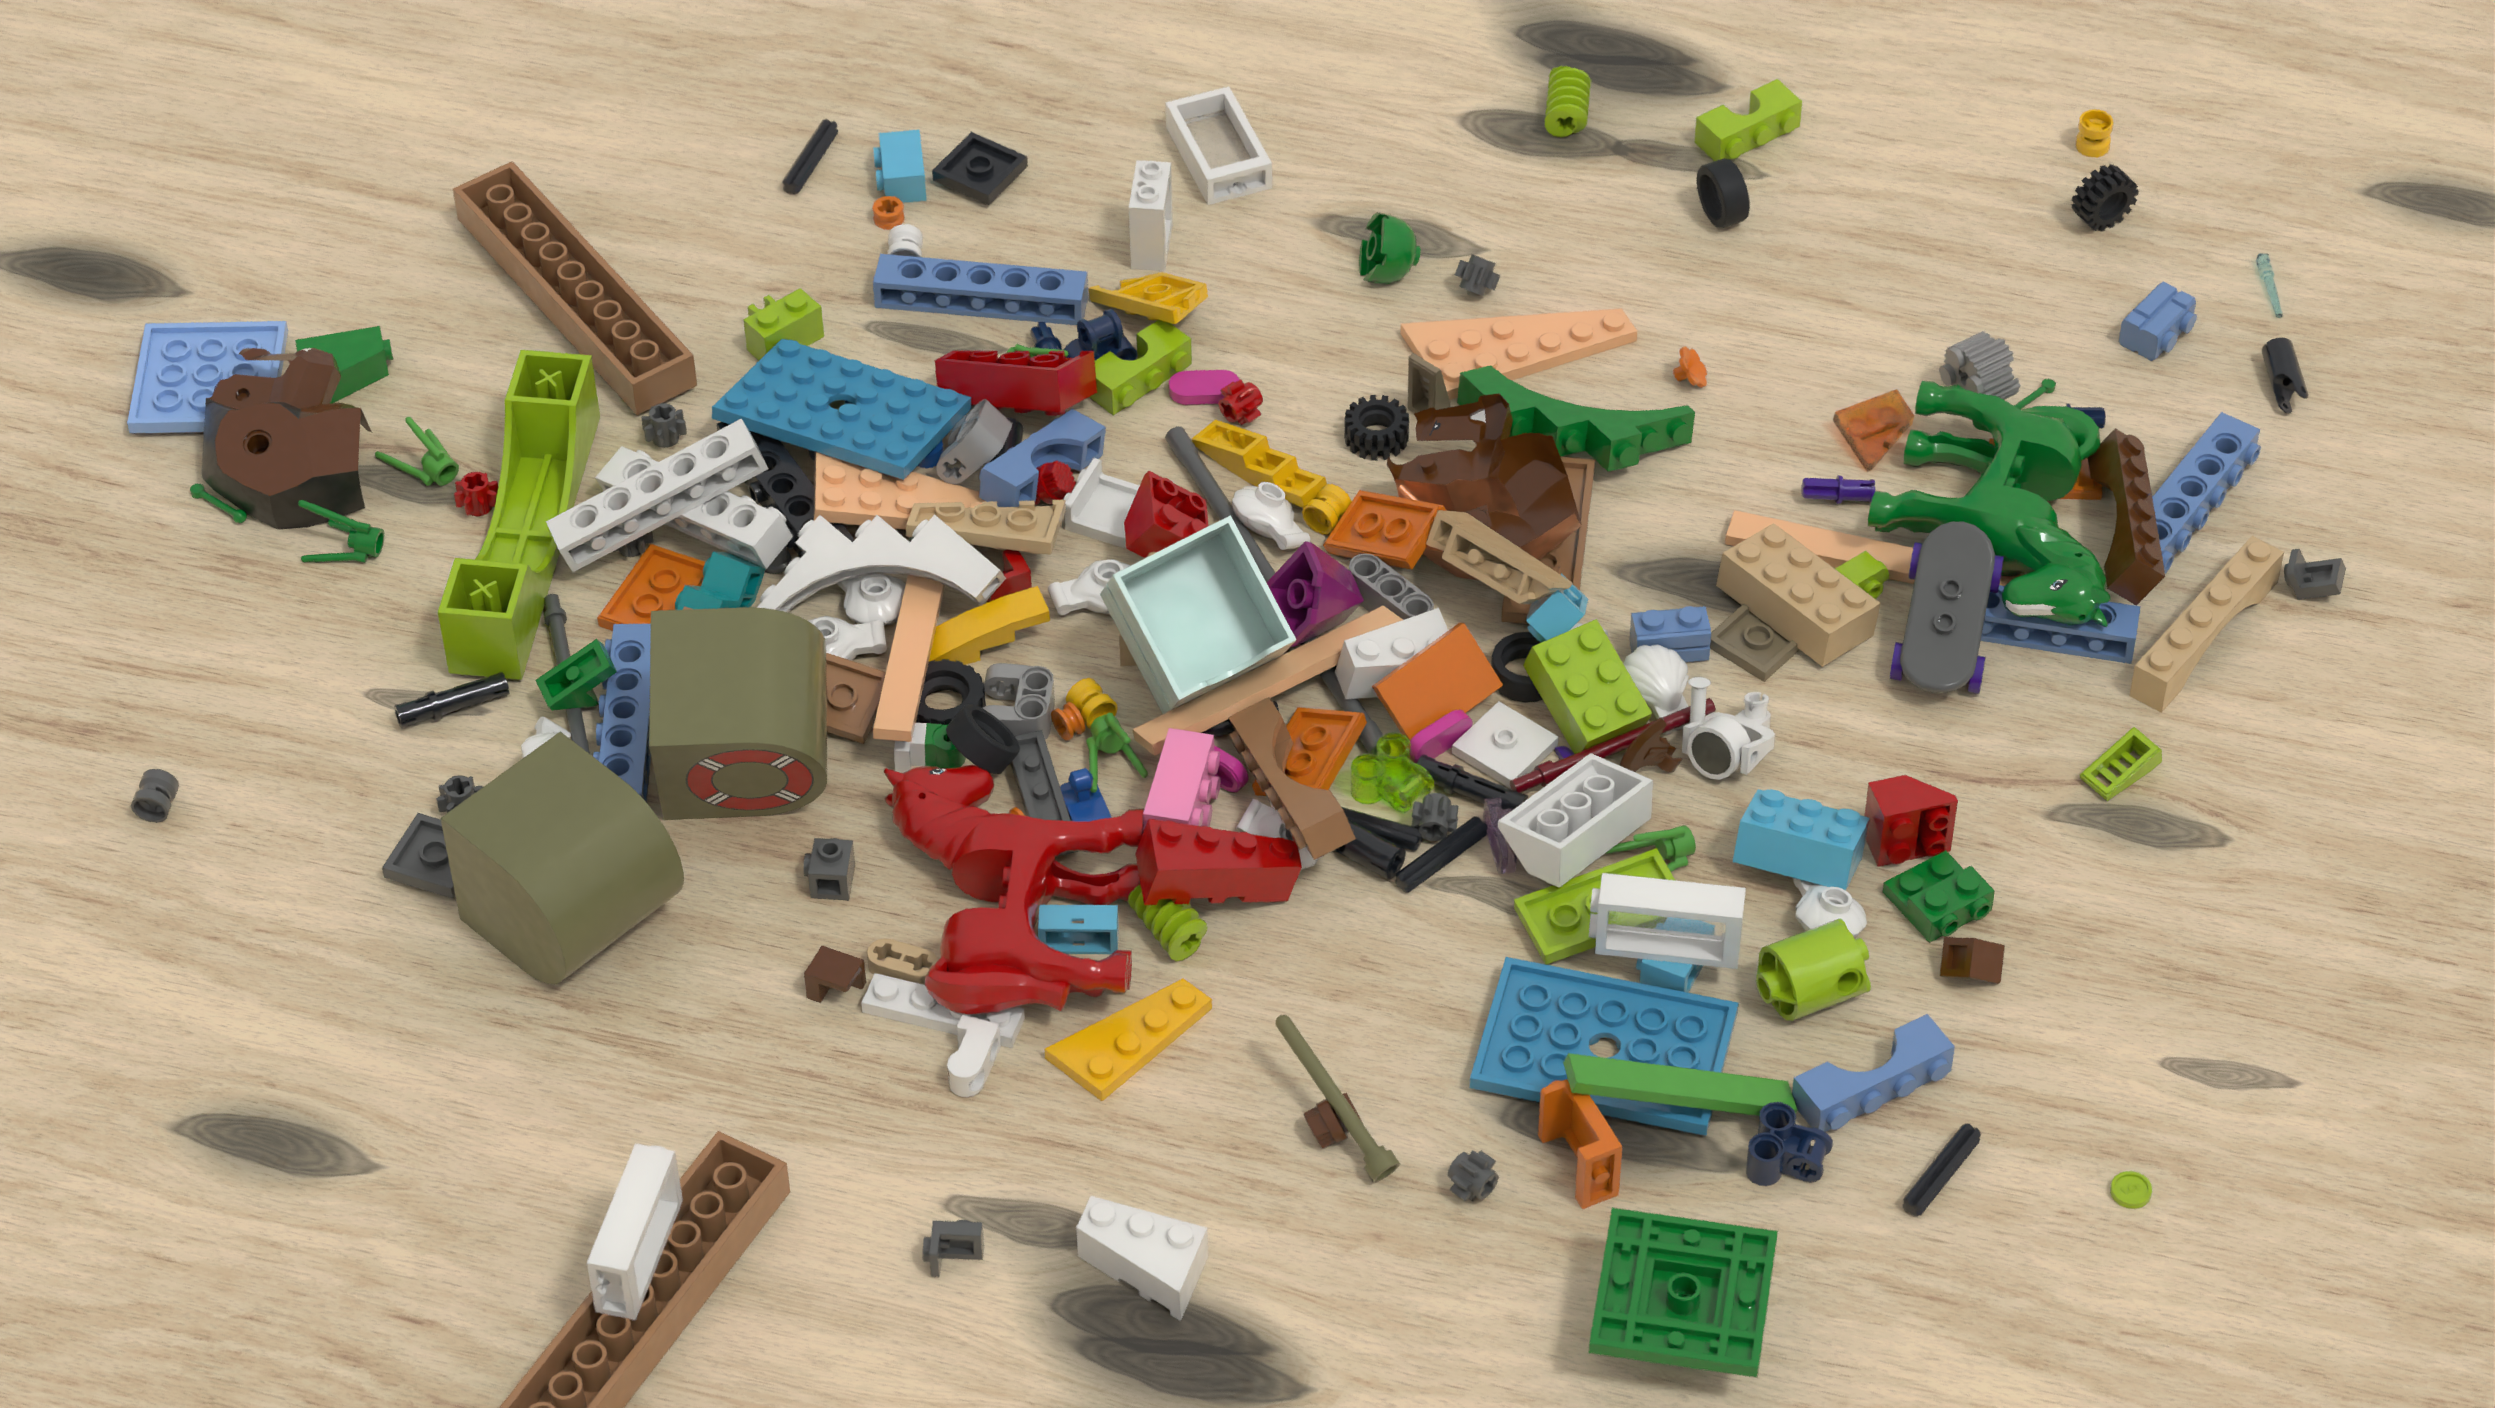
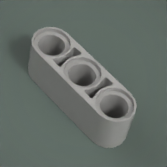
M1365 553L1356 555L1350 560L1349 570L1352 572L1364 600L1361 605L1369 612L1385 606L1405 620L1434 609L1433 600L1378 557Z

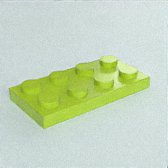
M1657 848L1574 877L1560 888L1552 885L1514 899V909L1545 965L1596 947V938L1589 937L1591 914L1598 913L1590 912L1592 889H1600L1602 873L1675 880ZM1609 911L1608 921L1655 926L1659 919L1664 921L1666 917Z

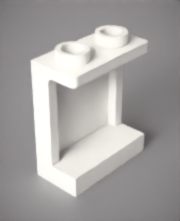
M1094 458L1087 469L1081 470L1077 479V485L1072 493H1067L1063 499L1066 500L1065 530L1126 549L1124 521L1140 485L1103 474L1102 461Z

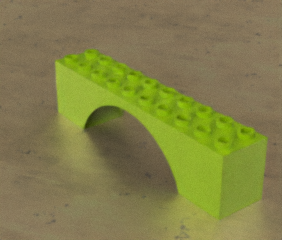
M520 350L505 397L502 466L490 527L484 544L475 560L454 559L438 609V618L450 674L489 677L503 672L506 679L522 680L545 605L544 598L548 594L560 554L546 521L574 507L600 420L591 355Z

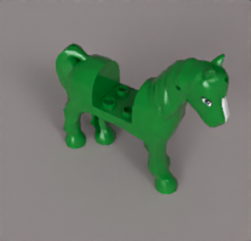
M1922 381L1916 399L1915 414L1930 416L1946 413L1972 420L1974 428L1992 434L1995 446L1985 439L1956 437L1943 431L1930 435L1924 431L1910 430L1904 451V464L1919 466L1926 462L1950 463L1971 468L1982 476L1969 492L1961 498L1940 497L1917 490H1910L1897 496L1887 492L1876 491L1869 509L1868 527H1875L1877 532H1891L1902 527L1914 533H1930L1940 525L1949 522H1966L1975 525L1987 535L1992 543L1995 555L2004 557L2001 575L2012 577L2025 573V575L2012 579L2003 589L2002 602L2008 611L2018 617L2047 618L2068 625L2083 624L2091 620L2107 628V620L2099 608L2101 603H2107L2111 599L2110 594L2105 590V574L2092 551L2075 540L2067 531L2059 528L2057 514L2050 503L2047 502L2063 498L2073 489L2078 480L2082 461L2099 449L2101 442L2099 427L2094 420L2084 412L2067 406H2036L2018 409L1997 396L1972 392L1960 385L1940 386L1933 381Z

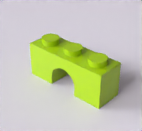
M1776 79L1750 91L1748 115L1733 113L1723 104L1697 116L1694 143L1714 161L1724 158L1730 160L1737 158L1800 127L1802 100L1781 81Z
M1157 320L1136 334L1137 360H1123L1110 351L1095 360L1097 393L1089 398L1112 415H1115L1125 407L1131 406L1136 400L1151 390L1157 389L1174 374L1184 371L1192 364L1191 338L1173 324Z

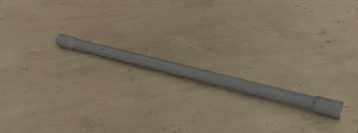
M1180 426L1170 429L1165 436L1167 443L1178 460L1184 464L1219 520L1231 515L1267 582L1276 572L1246 526L1234 513L1231 503L1199 456L1196 446L1185 429ZM1315 636V637H1313V638H1311V639H1309V640H1307V641L1301 643L1300 645L1302 646V645H1304V644H1306V643H1308V642H1310V641H1312V640H1314V639H1316V638H1318V637ZM1337 666L1320 673L1323 681L1343 711L1364 713L1367 724L1361 732L1359 740L1372 759H1380L1387 755L1391 748L1390 744L1377 724L1371 720L1358 698L1345 699L1335 674Z

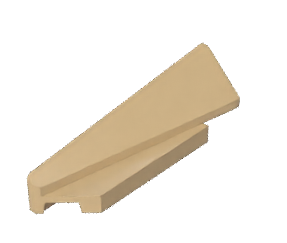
M1437 511L1426 545L1444 551L1442 555L1443 560L1519 604H1531L1557 590H1566L1571 587V581L1468 513Z

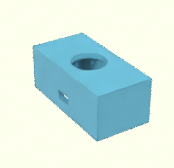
M1039 905L1038 937L1048 946L1066 954H1112L1118 950V905ZM1072 921H1084V923H1072ZM1073 943H1085V946L1073 945Z

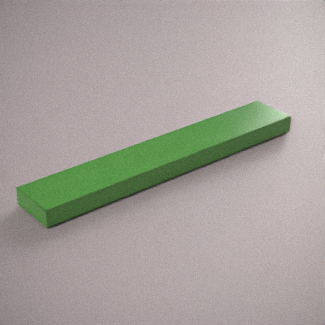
M1568 1053L1563 1062L1572 1093L1760 1116L1761 1109L1768 1103L1783 1102L1794 1109L1795 1114L1797 1112L1789 1083L1784 1080Z

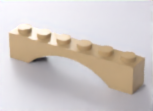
M2251 536L2135 664L2129 696L2162 713L2182 691L2200 658L2220 631L2244 608L2252 604H2259L2278 583L2284 551Z

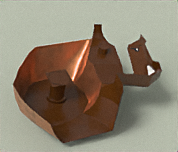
M1500 393L1480 396L1478 402L1438 410L1431 407L1414 413L1417 419L1415 428L1417 441L1473 440L1477 446L1471 452L1456 449L1418 455L1410 462L1399 465L1393 463L1389 457L1387 459V466L1395 480L1399 497L1443 505L1447 511L1468 513L1537 560H1541L1582 526L1569 478L1553 437L1540 433H1523L1509 437L1513 419L1509 403ZM1427 546L1423 552V555L1456 577L1478 580L1443 560L1442 555L1444 551Z

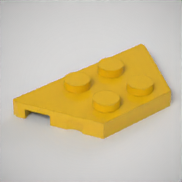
M1164 272L1140 278L1119 281L1121 289L1114 291L1100 288L1099 285L1088 288L1090 301L1125 310L1126 314H1139L1147 316L1148 320H1161L1172 324L1179 323L1208 297L1206 283Z

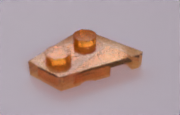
M1895 389L1836 411L1833 422L1866 472H1869L1912 425L1915 415L1899 391Z

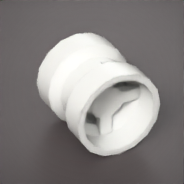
M901 224L890 230L887 254L922 257L923 235L917 227Z

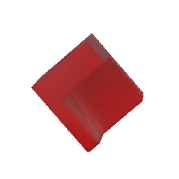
M1003 550L1004 571L1002 573L1006 579L988 598L987 602L1032 588L1031 570L1019 551Z

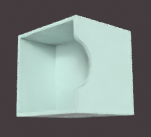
M1231 515L1113 574L1100 593L1162 714L1282 656L1296 641L1291 628Z

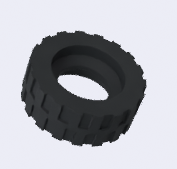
M949 659L929 661L916 723L948 725L964 705L973 704L981 708L986 706L984 682H982V677L974 671L973 667L964 665L963 662L957 660L956 662L949 661ZM943 690L958 692L963 698L960 705L943 710L928 707L925 699L928 695Z

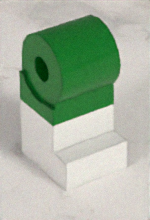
M915 723L912 741H895L894 746L895 771L900 773L911 770V766L959 768L965 763L966 757L957 750L952 742H949L950 739L946 732L948 725Z

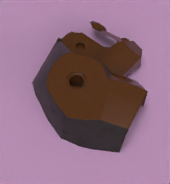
M258 348L242 349L238 355H242L246 360L288 361L290 365L284 375L277 378L235 374L227 379L220 380L214 388L212 397H206L202 456V478L222 497L239 509L244 510L249 516L278 530L311 527L330 520L298 505L300 500L318 505L343 516L364 509L365 504L358 473L360 424L371 433L372 431L361 408L345 403L330 404L341 379L334 356L316 348L302 349L288 354H270L266 349Z

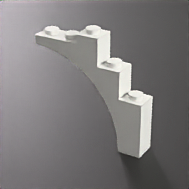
M935 514L929 521L925 519L915 528L912 534L914 538L910 542L878 515L872 521L866 520L858 528L855 534L856 539L853 542L819 515L815 521H808L798 533L799 539L795 543L805 554L801 558H794L788 564L784 571L786 575L777 585L773 584L764 591L760 598L761 603L757 608L789 612L797 604L823 588L849 578L871 574H909L933 579L959 590L979 605H983L1006 578L999 568Z

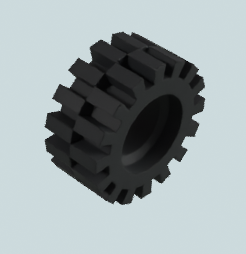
M2109 164L2108 167L2106 165L2100 166L2099 172L2096 169L2090 172L2091 177L2089 179L2085 177L2082 180L2084 185L2082 187L2077 186L2075 192L2078 195L2072 196L2071 201L2074 203L2071 205L2072 209L2095 231L2097 229L2105 231L2106 226L2109 228L2114 227L2116 220L2119 223L2124 220L2122 215L2131 212L2132 209L2129 206L2136 204L2137 199L2135 196L2139 194V190L2136 189L2138 187L2137 184L2114 164Z
M1370 395V401H1366L1364 397L1358 399V404L1355 402L1350 404V410L1347 409L1345 412L1344 438L1346 446H1350V451L1353 454L1359 451V457L1363 459L1367 455H1371L1372 461H1377V456L1382 455L1383 460H1387L1388 457L1390 458V453L1396 457L1400 454V449L1404 450L1407 447V442L1409 441V413H1406L1404 405L1399 406V401L1395 398L1388 402L1389 396L1382 395L1381 400H1376V395ZM1372 425H1381L1387 428L1383 430H1371L1366 427Z

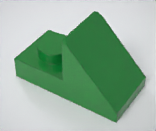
M595 639L535 681L548 708L552 711L599 705L593 688L617 673V670L604 644Z

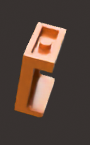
M1568 1079L1554 1081L1541 1089L1538 1137L1542 1143L1564 1137L1576 1155L1575 1198L1581 1208L1585 1209L1619 1196L1622 1145L1591 1096L1572 1093Z

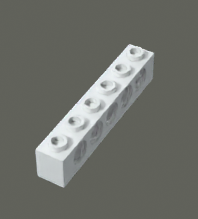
M741 418L546 521L558 550L572 572H575L768 470V467Z
M621 446L595 478L602 490L605 491L658 463V461L653 460L641 450L635 452ZM729 490L665 524L765 569L769 567L793 537L785 524V516L774 507L764 508L750 497L745 495L739 497L732 494Z

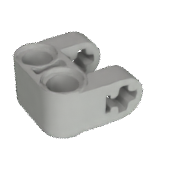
M987 399L980 401L966 416L958 421L949 435V447L941 454L936 467L938 476L946 483L959 484L965 481L982 465L990 462L1005 444L1012 423ZM957 459L962 463L960 468L954 467L951 469L948 467V464H955Z
M1007 663L991 665L987 669L985 676V692L995 699L1015 701V706L988 705L983 707V709L999 719L1014 736L1042 730L1046 740L1051 731V712L1055 708L1052 672L1041 666Z

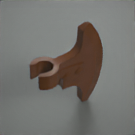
M1662 717L1651 723L1637 736L1624 753L1619 766L1633 772L1645 766H1658L1666 772H1674L1683 759L1671 757L1676 748L1671 746L1666 738L1660 737L1667 725Z

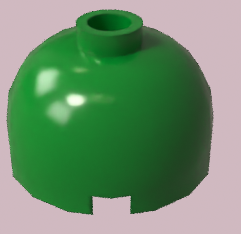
M1375 213L1366 226L1367 230H1372L1369 241L1362 240L1359 272L1361 276L1367 275L1363 279L1365 281L1390 284L1401 280L1408 274L1412 266L1418 264L1421 248L1416 245V237L1411 226L1404 220L1389 214Z

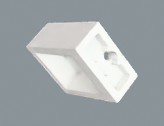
M1136 160L1129 203L1131 269L1166 271L1173 226L1171 162Z

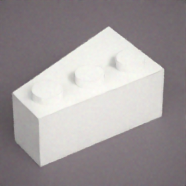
M1439 608L1345 640L1335 670L1345 699L1378 697L1371 686L1446 633L1448 629Z

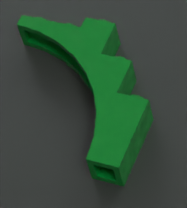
M1491 365L1460 372L1458 405L1478 402L1480 396L1500 393L1509 403L1513 419L1509 437L1523 433H1540L1552 436L1560 457L1586 451L1608 472L1638 465L1640 455L1692 442L1695 411L1688 405L1641 411L1587 407L1553 399L1529 390L1508 379Z

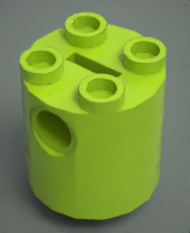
M1841 918L1762 947L1759 952L1756 976L1758 991L1762 999L1767 1004H1772L1781 1017L1787 1021L1799 1019L1870 992L1871 983L1867 976L1864 962L1869 959V951L1862 938L1854 939Z

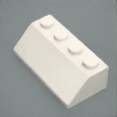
M1590 753L1498 820V828L1528 874L1560 888L1651 819L1653 780Z

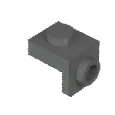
M2292 549L2289 563L2284 566V578L2286 584L2292 586L2298 600L2340 595L2346 567L2342 558L2306 563L2301 550Z
M933 1220L931 1237H924L923 1262H930L931 1277H940L942 1258L983 1260L984 1237L982 1222Z

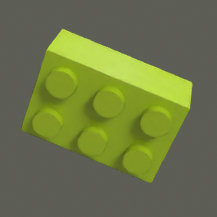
M1597 619L1533 646L1523 664L1574 754L1647 724L1652 715L1650 708Z

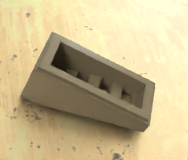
M1411 354L1408 359V409L1417 413L1431 407L1436 410L1451 407L1441 370L1416 354Z

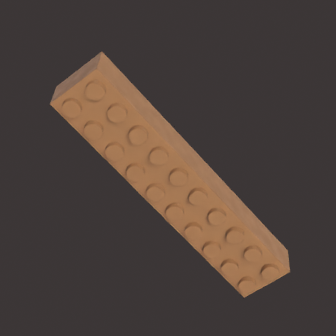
M513 161L453 188L457 218L577 351L582 355L592 356L593 368L636 415L697 386L694 355Z
M717 1131L679 1179L683 1201L636 1320L595 1312L591 1291L499 1408H624L789 1195L790 1185L787 1163Z

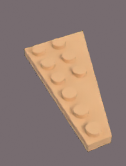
M1622 309L1402 323L1400 334L1414 354L1441 370L1449 400L1458 398L1460 372L1491 365L1508 379L1515 380L1637 341V330Z
M815 452L814 521L821 515L830 523L862 525L866 520L872 521L878 515L892 528L906 530V524L914 503L962 502L965 508H974L982 504V502H986L979 498V491L956 484H949L943 480L912 471L903 480Z

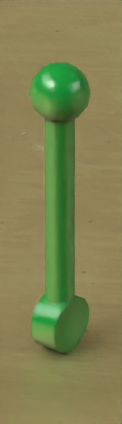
M2044 379L2040 388L2014 406L2022 409L2042 394L2053 393L2056 386L2055 381Z
M197 483L190 487L193 498L207 500L230 514L236 523L241 524L247 519V514L244 510H235L207 493L203 484Z

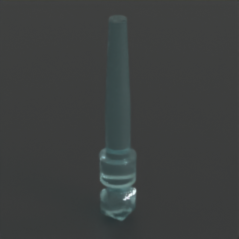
M2259 253L2256 258V264L2259 267L2260 277L2264 280L2276 317L2281 318L2283 315L2273 279L2274 271L2272 265L2269 264V255Z

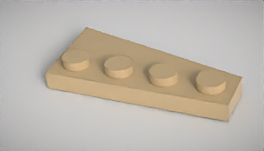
M1053 500L1052 506H1035L1034 501H1019V507H997V501L982 502V504L974 508H965L962 502L914 503L906 524V537H913L912 534L915 528L923 520L927 519L929 521L935 514L970 545L992 547L998 550L1008 549L1029 552L1031 554L1051 555L1066 512V500Z

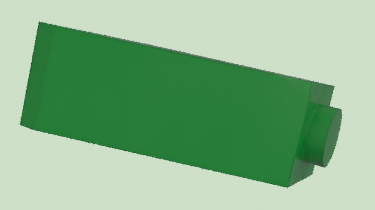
M380 326L295 340L297 351L316 348L332 354L336 359L341 379L330 404L389 375L387 361L393 360L390 339H382Z

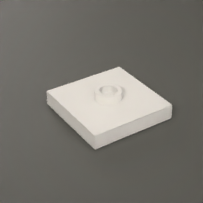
M1498 701L1452 745V754L1511 789L1510 780L1530 773L1535 766L1539 765L1558 746L1559 737Z

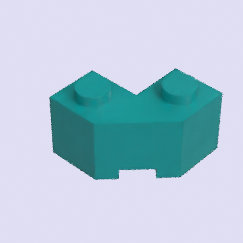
M713 551L703 568L704 579L702 585H685L676 598L675 610H683L684 606L691 609L751 607L756 600L766 569L729 552Z

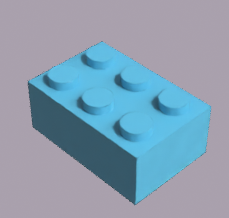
M1758 789L1740 820L1732 862L1827 887H1839L1847 890L1863 856L1870 818L1861 816L1858 812L1851 809L1838 810L1822 806L1816 800H1799L1787 797L1777 790Z

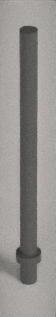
M549 594L544 598L546 606L544 621L550 627L558 665L570 657L564 626L567 616L565 610L561 608L559 596ZM581 708L566 709L572 741L590 754Z

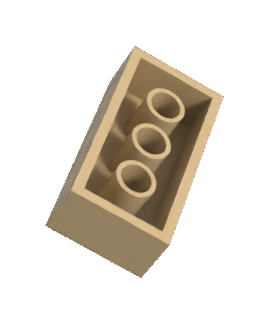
M1771 524L1722 553L1716 586L1741 605H1747L1751 613L1789 642L1793 640L1797 643L1798 649L1822 667L1874 636L1881 603L1776 524Z

